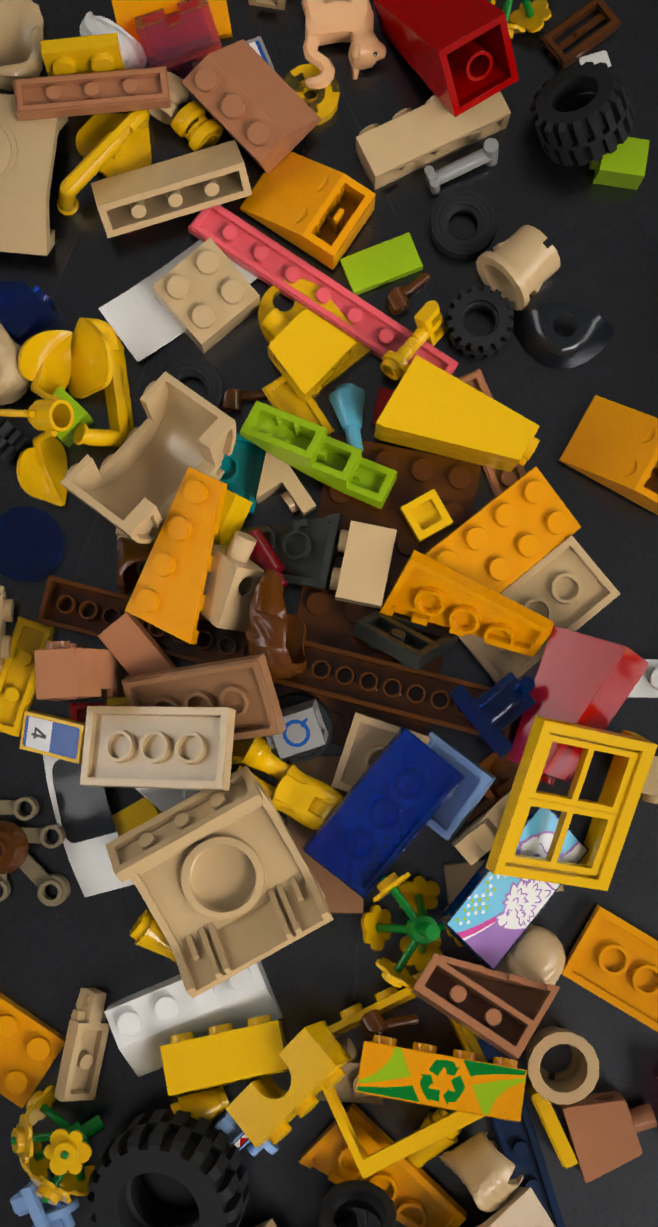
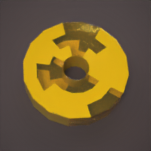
M311 63L299 65L289 71L284 81L321 118L317 125H322L330 120L338 110L340 101L338 80L334 76V79L327 87L320 90H312L306 86L305 80L318 76L320 74L319 68ZM308 91H313L317 96L313 99H308L304 94Z

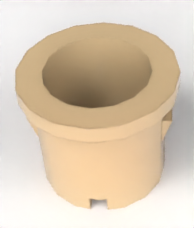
M530 225L520 227L506 241L494 246L493 252H483L476 261L477 271L483 283L490 286V290L493 292L496 289L501 291V297L503 299L507 297L510 301V309L515 311L526 307L530 301L529 295L537 294L541 285L561 266L560 257L554 245L552 244L546 248L543 242L547 237L540 230Z
M548 1026L538 1030L530 1038L526 1048L527 1074L533 1088L545 1100L555 1104L571 1105L585 1099L594 1090L599 1078V1060L594 1048L583 1036L565 1028ZM568 1044L572 1052L569 1066L563 1071L555 1072L554 1080L548 1079L549 1072L540 1065L543 1055L553 1046Z

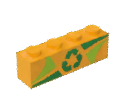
M373 1035L372 1042L364 1041L356 1093L521 1122L527 1070L518 1069L517 1060L494 1057L493 1064L477 1061V1053L453 1049V1056L436 1054L437 1046L413 1042L412 1049L396 1047L397 1039L380 1035Z

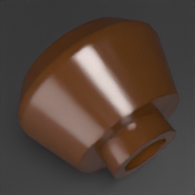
M1 820L0 874H7L17 870L25 862L29 844L26 834L18 825L10 821Z

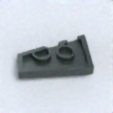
M336 513L322 518L310 520L306 518L294 520L292 523L274 526L264 525L240 530L244 533L254 529L262 531L285 567L282 574L288 584L329 591L344 519L343 514Z

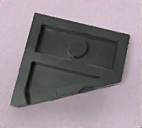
M378 610L356 621L352 634L365 641L370 648L381 650L397 659L401 665L415 670L422 668L454 648L458 635L449 633V630L446 631V635L443 637L422 632L423 625L413 623L411 619L399 618L396 615H385L379 613L380 611Z

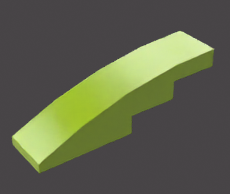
M257 400L240 430L242 437L288 465L344 494L379 509H382L397 479L396 470L363 458L362 449L327 436V428Z

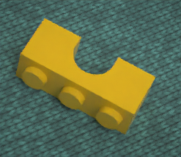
M321 1021L304 1027L278 1054L287 1065L291 1074V1084L288 1091L281 1089L270 1075L252 1081L226 1108L227 1112L255 1148L268 1141H271L273 1145L280 1142L292 1130L289 1122L296 1115L302 1118L309 1113L319 1102L315 1096L323 1088L327 1091L332 1089L346 1075L342 1069L352 1058Z

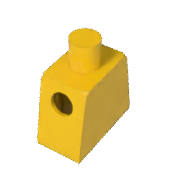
M275 308L262 322V326L275 337L267 346L270 360L304 403L322 387L355 351L356 342L352 338L307 309H303L291 321L278 308Z

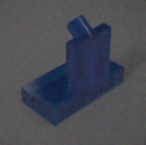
M512 672L508 673L476 700L473 699L462 684L449 694L451 700L499 759L513 749V746L501 731L537 703L529 694L535 688L534 680L529 676H524L518 680Z

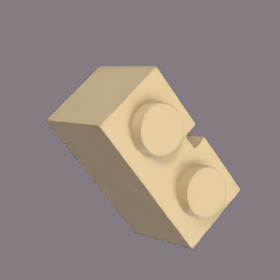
M352 520L349 530L341 529L337 552L344 553L342 567L333 568L329 587L330 590L336 591L335 600L381 609L397 532L396 529Z

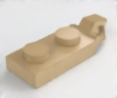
M81 987L76 1002L77 1009H73L71 1019L69 1020L54 1098L61 1102L94 1100L96 1096L110 1027L104 1013L107 994L96 988Z

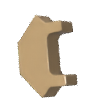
M511 790L502 794L498 801L468 823L451 842L471 866L491 850Z

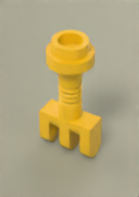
M432 300L425 303L414 316L417 329L397 352L389 350L383 355L380 368L390 379L398 380L400 377L403 378L409 367L408 361L425 341L435 346L445 334L446 327L438 302Z

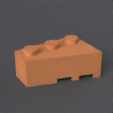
M70 641L45 642V650H34L36 699L72 701L126 697L121 680L130 675L109 650L83 648V645L70 643Z
M434 953L410 992L510 1059L515 1060L519 1059L560 987Z

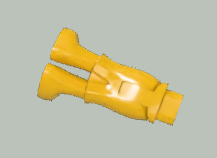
M266 736L254 738L242 760V763L278 779L274 787L253 774L278 811L285 813L311 830L319 831L345 800L335 788L303 773L294 763L289 765L272 753Z

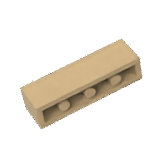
M501 91L457 117L451 115L436 95H433L426 101V104L414 110L409 107L399 111L393 116L391 121L380 126L378 123L365 127L360 131L359 136L356 137L355 153L373 189L376 190L507 128L511 111Z
M235 140L91 183L97 209L107 238L252 195L245 163Z

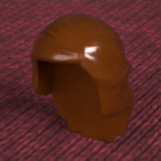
M266 569L259 578L251 596L249 610L250 625L246 630L245 637L247 639L249 656L265 653L272 680H283L296 676V674H302L307 666L304 651L306 624L297 615L287 612L283 598L284 587L281 585V575H276L274 570Z

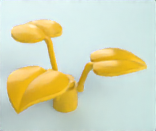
M47 330L37 333L26 340L19 351L18 371L24 379L32 382L30 386L31 391L43 399L36 400L28 410L0 409V416L28 418L29 423L36 430L44 431L33 438V447L26 448L20 453L16 468L17 479L21 488L28 495L57 506H65L67 489L60 482L65 478L68 471V462L64 446L56 436L58 432L68 430L74 421V411L70 403L66 400H59L57 395H52L60 386L65 390L71 376V341L73 332L67 330Z

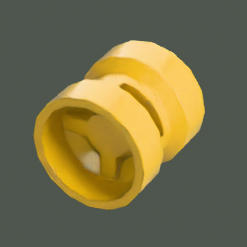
M191 101L176 114L171 123V128L180 137L187 138L189 147L194 152L214 146L221 138L224 130L215 119H209L206 116V110L197 101Z

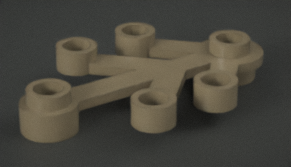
M24 796L18 800L0 799V815L14 814L18 819L26 821L38 814V801L31 796ZM23 801L31 804L32 812L30 815H25L21 812L20 805ZM50 824L46 827H20L26 834L28 843H41L49 849L60 846L66 838L64 828L58 824ZM49 829L57 831L59 835L57 843H52L47 839ZM28 853L25 862L19 868L37 886V896L44 905L51 907L60 905L70 895L71 886L68 879L62 874H48ZM0 874V885L3 887V895L0 897V902L6 899L11 891L10 884L7 881V874ZM51 884L57 888L58 895L56 898H51L46 894L47 885Z

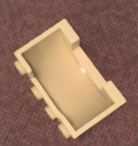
M166 371L157 381H152L144 390L140 401L148 418L139 427L131 430L123 445L114 454H110L104 459L99 470L93 458L86 455L79 463L69 468L65 478L60 482L65 489L140 544H150L153 540L152 537L159 534L188 467L197 469L220 480L225 472L220 468L221 462L225 454L228 456L232 455L236 440V422L233 418Z

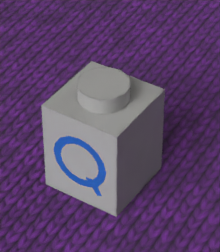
M315 698L281 709L286 730L282 734L266 736L269 747L271 749L276 748L280 759L326 745L329 734Z

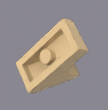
M266 452L256 495L257 503H261L284 488L286 492L281 494V497L292 514L299 511L302 517L306 518L315 512L316 504L290 465Z

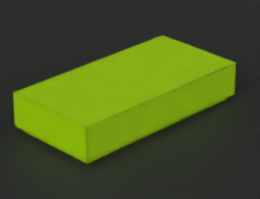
M409 232L340 259V265L351 292L355 295H360L423 269V264Z

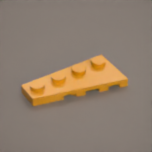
M416 550L411 554L379 612L389 616H393L394 612L412 617L411 622L427 626L428 622L450 628L449 633L464 637L465 634H472L484 638L486 644L530 657L536 655L552 632L554 621Z
M352 1103L345 1110L366 1156L394 1142L355 1103ZM336 1120L300 1155L299 1163L309 1169L311 1167L316 1168L328 1176L327 1179L336 1185L346 1181L361 1180L373 1183L385 1190L394 1202L397 1213L396 1221L407 1227H459L467 1219V1212L422 1168L413 1165L407 1157L363 1179Z

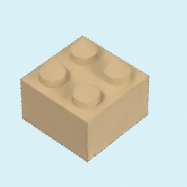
M211 237L152 285L155 298L203 354L255 312L260 304V295Z

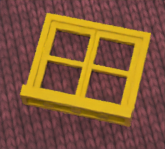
M536 715L485 868L498 875L608 891L658 745L635 732L622 730L620 734ZM552 742L583 748L567 796L537 791ZM594 751L614 754L598 802L579 799ZM531 806L562 811L546 858L515 854ZM573 814L592 817L583 844L587 851L577 863L558 861Z

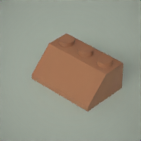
M244 39L209 53L182 81L183 85L198 103L267 174L321 121V118Z

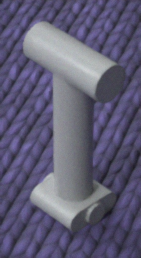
M488 138L485 140L483 148L435 171L431 165H427L424 168V174L431 193L439 195L440 185L483 164L489 167L495 166L498 162V141L495 138Z

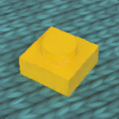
M435 489L400 507V511L418 542L423 541L453 523Z

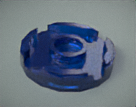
M32 506L10 509L2 517L0 516V572L4 576L19 582H35L49 576L59 566L64 554V536L59 524L47 512Z

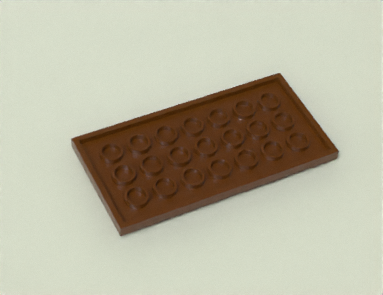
M333 435L334 439L347 444L346 436ZM362 440L363 458L397 471V479L382 509L344 494L323 483L316 518L341 513L344 515L342 529L349 530L351 520L397 530L383 604L414 550L424 554L472 516L482 465ZM435 489L453 523L423 541L418 542L400 511V507ZM336 553L334 567H342L344 553ZM302 586L296 615L306 624L305 640L400 664L394 657L381 650L370 648L365 641L352 635L356 621L376 610L380 611V609L335 600V590L329 589L327 591ZM394 612L393 614L402 619H412V617ZM428 622L427 626L423 627L422 632L443 637L449 628ZM444 654L420 669L440 674ZM286 686L281 687L279 697L288 693L304 692L317 697L326 705L333 720V733L330 741L332 744L345 746L356 711L426 735L429 734L430 723Z

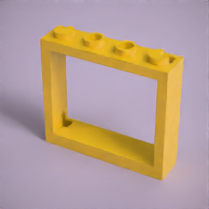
M421 972L413 975V977L416 979V982L422 974ZM391 986L374 995L377 1000L376 1003L364 1009L361 1003H357L341 1011L339 1014L342 1020L330 1026L327 1025L325 1020L321 1022L337 1038L359 1027V1022L365 1013L378 1009L380 1014L383 1015L417 998V996L410 992L412 990L406 987L398 991L397 987ZM449 1018L464 1051L477 1053V1061L488 1063L475 1035ZM333 1087L328 1091L325 1088L322 1089L363 1179L485 1117L453 1111L366 1156L335 1088Z

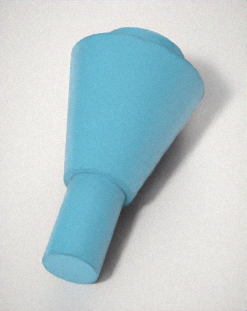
M353 383L341 384L329 395V400L346 434L347 444L362 449L363 452L360 430L362 428L366 391Z

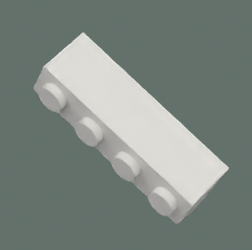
M261 961L194 998L186 992L181 975H177L114 1001L104 1011L118 1049L138 1077L163 1067L160 1046L170 1044L169 1036L193 1031L194 1038L209 1035L208 1028L216 1025L232 1023L234 1030L248 1027L247 1019L270 1014L272 1021L283 1018Z

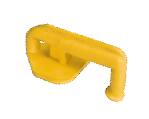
M149 110L129 111L127 114H95L83 125L76 135L75 146L78 153L84 159L60 184L57 208L60 213L70 216L77 212L79 202L76 195L98 172L105 178H109L151 165Z
M81 317L77 321L71 341V376L68 389L74 398L80 399L105 389L110 430L88 428L87 424L81 423L74 432L73 440L76 445L121 447L126 441L128 434L134 429L124 347L113 327L106 321Z

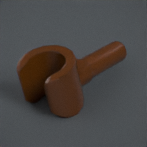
M425 271L408 285L395 287L390 291L386 304L392 315L400 314L411 307L407 296L431 279L428 272Z
M230 388L223 395L221 410L224 412L240 413L242 412V401L250 402L267 399L262 390L249 392Z
M374 1009L365 1013L359 1024L365 1035L373 1040V1035L383 1036L388 1030L416 1025L419 1021L417 1014L384 1020L379 1010Z

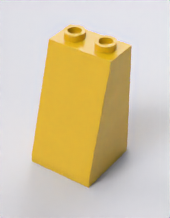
M416 355L378 418L374 437L381 441L511 472L517 464L524 467L527 460L529 461L540 442L538 438L534 437L540 426Z

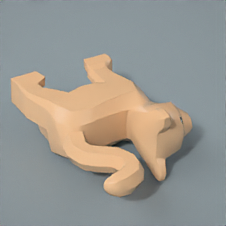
M301 0L306 17L305 40L303 44L305 59L320 70L318 76L305 80L308 88L320 90L327 87L334 79L335 68L331 60L318 51L319 46L351 42L348 56L353 80L358 79L360 70L372 68L376 61L385 59L386 46L374 34V12L369 0Z

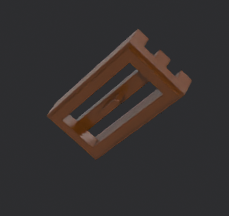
M590 0L540 38L539 44L543 49L547 48L549 57L552 60L556 59L558 62L557 67L563 71L619 29L621 21L604 0ZM597 8L601 13L576 30L560 44L557 45L554 42ZM605 20H608V23L606 25H604L602 28H600L598 31H596L594 34H592L590 37H588L586 40H584L582 43H580L578 46L572 49L569 53H567L566 55L563 53L569 47H571L573 44H575L577 41H579L581 38H583L585 35H587L589 32H591L593 29H595L597 26L603 23Z

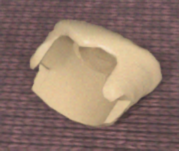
M480 1131L466 1142L461 1143L451 1151L444 1152L439 1157L441 1162L449 1167L461 1179L462 1183L466 1185L479 1210L489 1213L500 1209L508 1197L520 1186L523 1175L521 1173L516 1179L510 1180L515 1164L498 1151V1144L495 1141L488 1140L486 1137L488 1132Z

